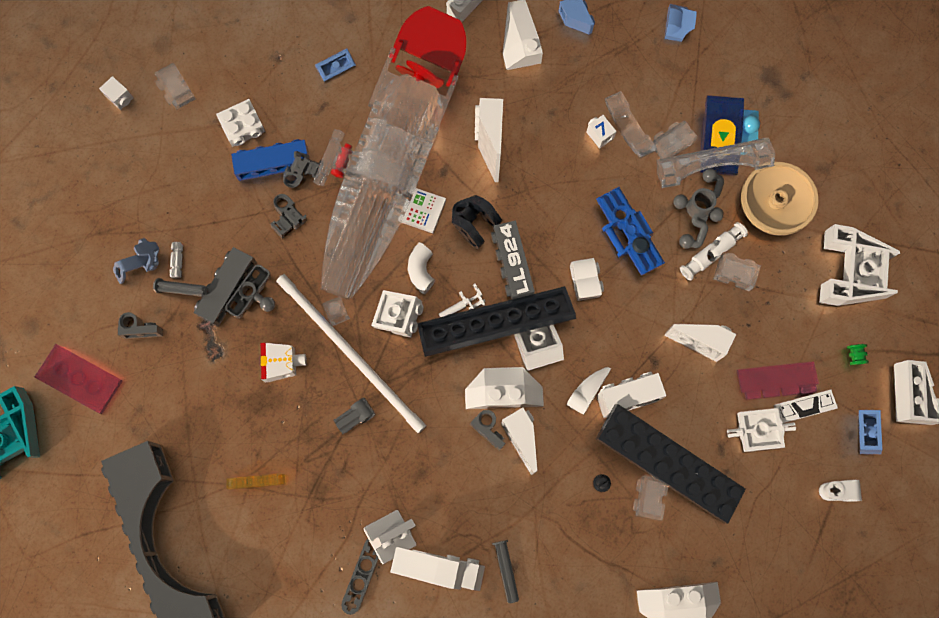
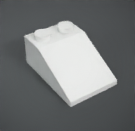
M673 324L664 336L717 362L727 355L736 334L724 325Z
M554 325L514 334L527 371L564 360L563 345Z
M521 408L502 419L501 425L528 471L533 475L537 472L534 418L529 410L525 411L524 408Z

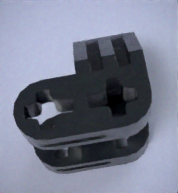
M474 195L454 204L452 208V224L455 225V228L459 230V233L464 236L470 245L479 249L485 241L471 224L477 218V214H480L493 228L494 225L501 224L503 220L490 202Z

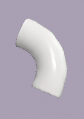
M419 242L409 256L407 270L411 282L422 294H426L435 282V279L429 275L426 268L427 262L433 253L424 244Z

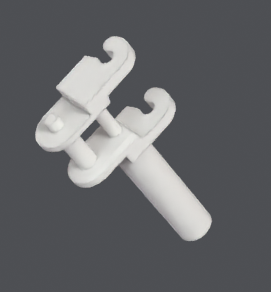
M473 284L477 295L468 299L463 296L462 291L459 292L463 300L439 313V316L452 315L467 305L470 306L469 310L481 304L485 306V299L482 300L481 291L477 288L476 284ZM478 297L480 301L472 305L470 301Z

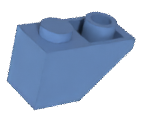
M560 1L558 11L565 26L591 34L595 20L588 12L586 1Z

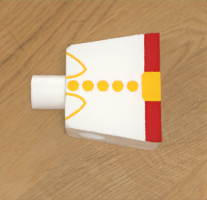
M260 343L261 380L265 383L295 376L296 366H306L307 364L306 354L295 355V348L291 345Z

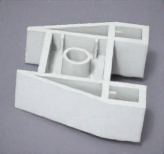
M834 224L825 231L824 249L845 252L843 281L829 279L821 284L820 303L840 306L886 299L898 293V290L887 289L889 259L900 254L899 250L854 227Z
M396 547L391 573L451 589L461 590L462 587L480 591L485 566L479 565V560L467 558L466 562L460 560V557L452 555L444 557L418 550Z

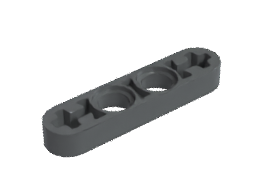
M369 539L366 540L342 600V610L346 614H355L360 609L379 560L375 550L372 554L376 555L375 559L364 555L365 551L370 553L371 550ZM364 559H369L372 562V568L369 571H364L361 568V562ZM356 579L364 581L363 590L357 591L354 589L353 583ZM349 592L361 595L360 599L356 597L354 600V604L357 605L356 608L348 610L346 601H351L353 595H349Z

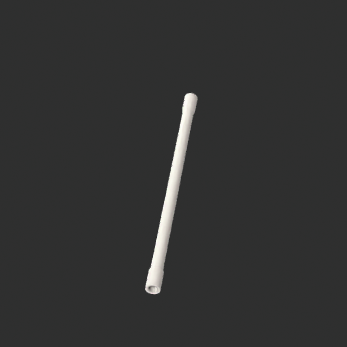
M285 274L281 275L276 282L286 293L292 296L419 434L427 425L407 407L296 288V285Z

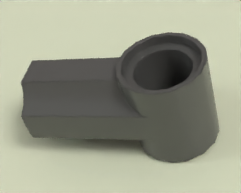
M366 398L358 400L350 407L351 409L333 420L343 435L358 424H363L376 415Z

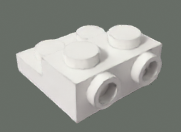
M250 99L216 114L232 147L242 145L246 140L257 138L266 132Z
M383 290L371 326L391 331L397 335L411 337L412 333L417 331V317L423 312L422 301L416 296Z

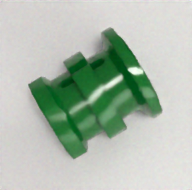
M867 344L847 346V349H850L851 352L849 353V358L852 359L850 365L869 363V360H866L868 353L865 352Z

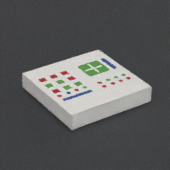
M411 186L398 222L434 233L446 198Z

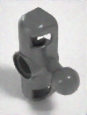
M255 265L226 304V311L239 319L243 317V313L256 301L260 303L263 311H272L275 307L274 299L260 295V292L266 286V281L271 278V273L263 266ZM255 270L260 273L256 279L252 276ZM248 289H253L251 295L245 296ZM232 301L238 303L234 309L229 307Z

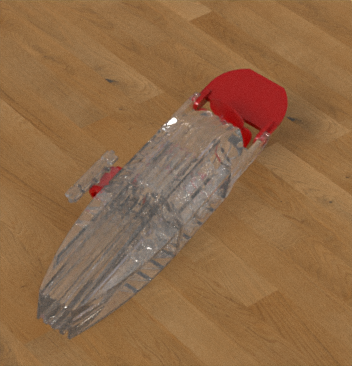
M426 6L415 11L403 23L368 106L372 109L355 152L351 150L352 145L345 143L344 147L340 146L339 142H342L345 133L334 129L331 136L333 139H330L317 170L319 173L315 175L313 180L317 185L324 186L327 180L326 175L328 176L329 172L335 177H344L326 237L320 289L345 298L348 301L362 286L383 256L406 213L458 80L457 75L466 53V34L461 20L433 7ZM402 50L449 71L450 75L445 85L448 87L446 95H440L437 91V88L444 84V80L436 77L424 66L407 60L406 64L412 70L396 65V70L403 74L397 76L388 72L390 63H395L399 51Z

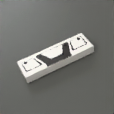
M832 390L774 405V408H778L780 419L783 423L838 408Z

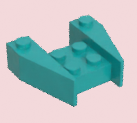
M13 386L0 393V405L5 412L0 416V465L24 451L28 458L40 457L33 404L24 388Z

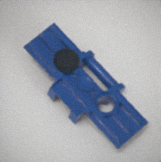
M620 187L596 198L610 222L602 230L607 233L618 252L619 258L629 254L641 276L665 264L651 240L653 231L641 211L636 212L632 209ZM622 210L625 212L626 217L619 219L616 216V212ZM617 227L619 231L623 230L628 238V246L625 249L613 228Z

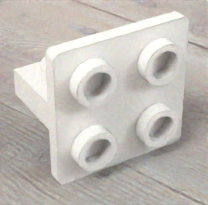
M398 510L364 527V532L382 564L394 559L396 547L410 550L416 546L410 531L416 525L412 519L404 522Z

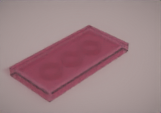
M58 344L54 345L34 376L36 379L99 414L104 412L123 381Z

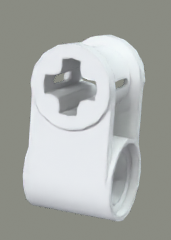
M860 480L833 481L823 483L819 488L820 496L827 501H862Z

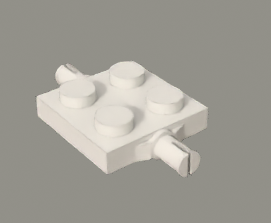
M778 408L737 413L739 427L738 429H727V433H732L727 436L728 438L740 436L744 452L785 448V431H795L796 427H790L795 426L794 422L783 424Z

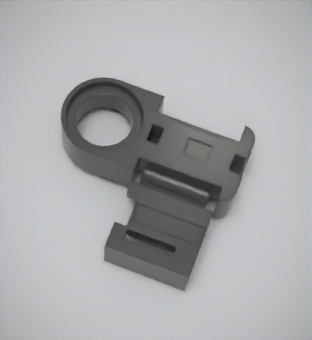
M295 151V159L291 167L287 166L283 173L284 184L291 188L297 187L300 184L303 172L304 175L308 173L317 179L324 166L323 160H320L318 163L310 160L309 155ZM289 175H294L297 177V179L294 181H289L287 177Z
M279 194L274 198V207L281 216H279L280 219L277 222L273 221L271 223V228L283 239L284 234L292 229V226L294 229H298L307 221L306 214L304 216L300 214L295 208V203L287 195ZM279 200H286L288 202L285 207L277 205Z

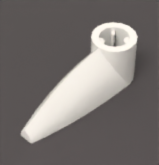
M605 367L586 378L573 392L567 406L584 415L611 368Z

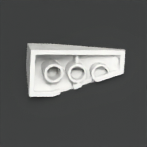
M526 0L508 2L503 45V58L506 70L541 64L543 52Z

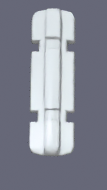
M172 242L171 250L173 252H171L170 267H172L170 269V277L179 279L182 272L180 269L182 268L181 252L183 251V244L181 242Z

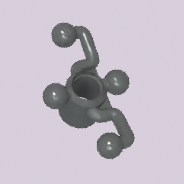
M708 168L703 172V179L708 183L717 182L714 191L701 188L694 192L690 200L682 194L674 198V206L678 209L686 207L688 214L692 217V224L701 228L697 240H694L690 234H684L680 237L679 243L683 248L701 247L708 232V225L706 223L708 216L713 222L722 220L724 216L723 210L715 207L716 198L721 195L724 178L717 174L713 168ZM695 201L703 202L706 209L698 207Z

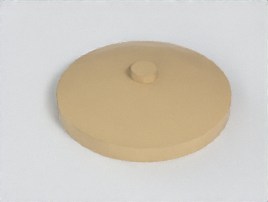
M772 162L758 167L749 175L742 188L741 204L749 221L758 229L773 235H790L803 229L813 219L818 208V193L814 182L802 169L789 163Z

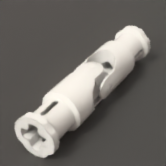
M736 222L732 229L722 233L713 243L692 257V261L687 265H682L680 271L683 276L688 280H692L693 276L700 270H705L723 252L735 246L740 238L748 235L745 226Z

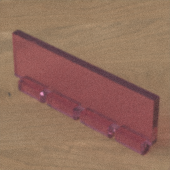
M814 361L737 370L741 393H745L746 400L761 398L760 391H762L763 398L780 396V389L783 396L796 395L800 392L799 387L802 394L817 392L816 385L819 384Z

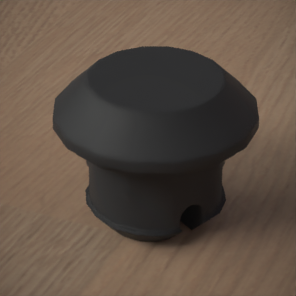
M600 474L594 478L593 485L597 491L606 492L610 489L611 480L607 475Z

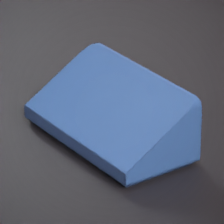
M346 48L315 64V67L323 81H326L356 64Z

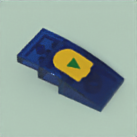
M707 95L705 117L703 118V136L701 138V173L708 168H713L717 174H738L743 131L744 98Z

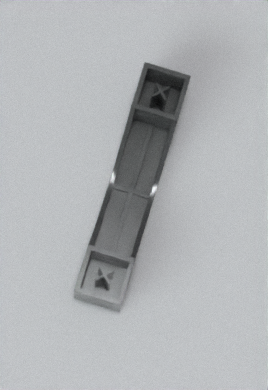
M146 441L102 460L103 467L101 470L104 477L108 479L110 485L108 486L109 493L116 501L115 510L118 516L122 518V530L128 536L130 552L132 555H135L137 560L136 569L143 577V589L147 595L149 594L152 613L156 614L157 618H225L216 594L197 592L183 586L166 571L157 555L153 539L154 516L162 495L174 481L161 445Z

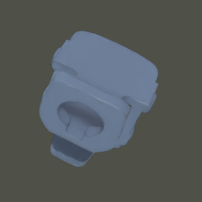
M145 238L139 239L138 244L134 246L137 255L114 263L113 272L120 284L124 283L126 279L125 272L144 267L146 272L158 267L159 261L157 256L159 247L156 242H149Z

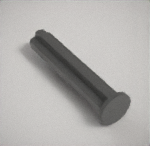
M157 278L153 284V289L156 293L168 292L200 297L207 295V287L204 285L164 281L161 278Z
M508 540L494 542L492 545H495L507 602L515 603L519 601L506 543Z

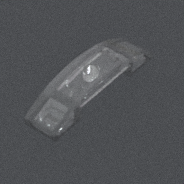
M620 91L605 98L613 121L633 152L639 158H642L657 151L649 135L644 134L629 110L630 105L623 93Z

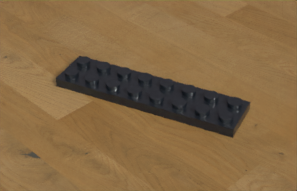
M564 286L417 324L425 357L573 320L576 319V313L567 289Z
M619 404L613 406L596 437V440L723 523H729L746 488Z

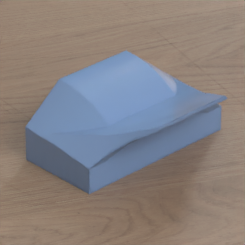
M670 4L664 39L682 42L685 35L695 29L697 11Z

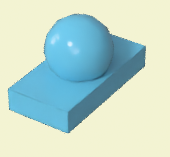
M740 109L738 146L757 147L758 130L760 128L759 111Z

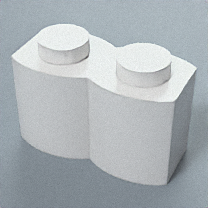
M594 258L572 261L570 270L577 301L599 298L602 295L601 292H604L603 282L599 281L598 274H600L598 262L595 263Z

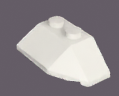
M523 367L484 368L465 389L466 409L543 407V387Z
M718 582L636 590L639 612L647 618H712L721 604Z

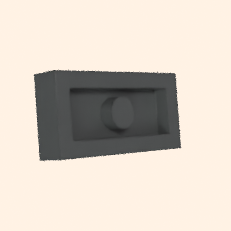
M127 312L122 314L118 321V336L124 339L163 336V329L156 325V323H144L143 326L141 318L133 313ZM134 319V324L128 327L129 321Z
M483 410L471 421L470 426L500 451L505 446L503 442L505 438L497 431L494 433L491 431L495 426L496 416L490 410ZM486 415L490 416L492 423L484 425L481 422V418Z

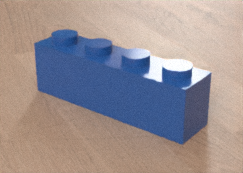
M296 139L285 144L275 143L269 147L259 146L253 150H239L231 154L234 174L238 181L283 173L287 166L291 167L295 159V151L309 155L305 140Z

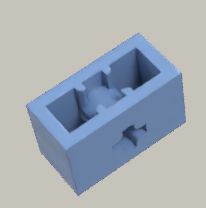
M859 410L860 454H882L881 410Z

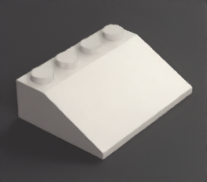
M480 98V104L475 107V140H478V148L494 182H499L503 99Z

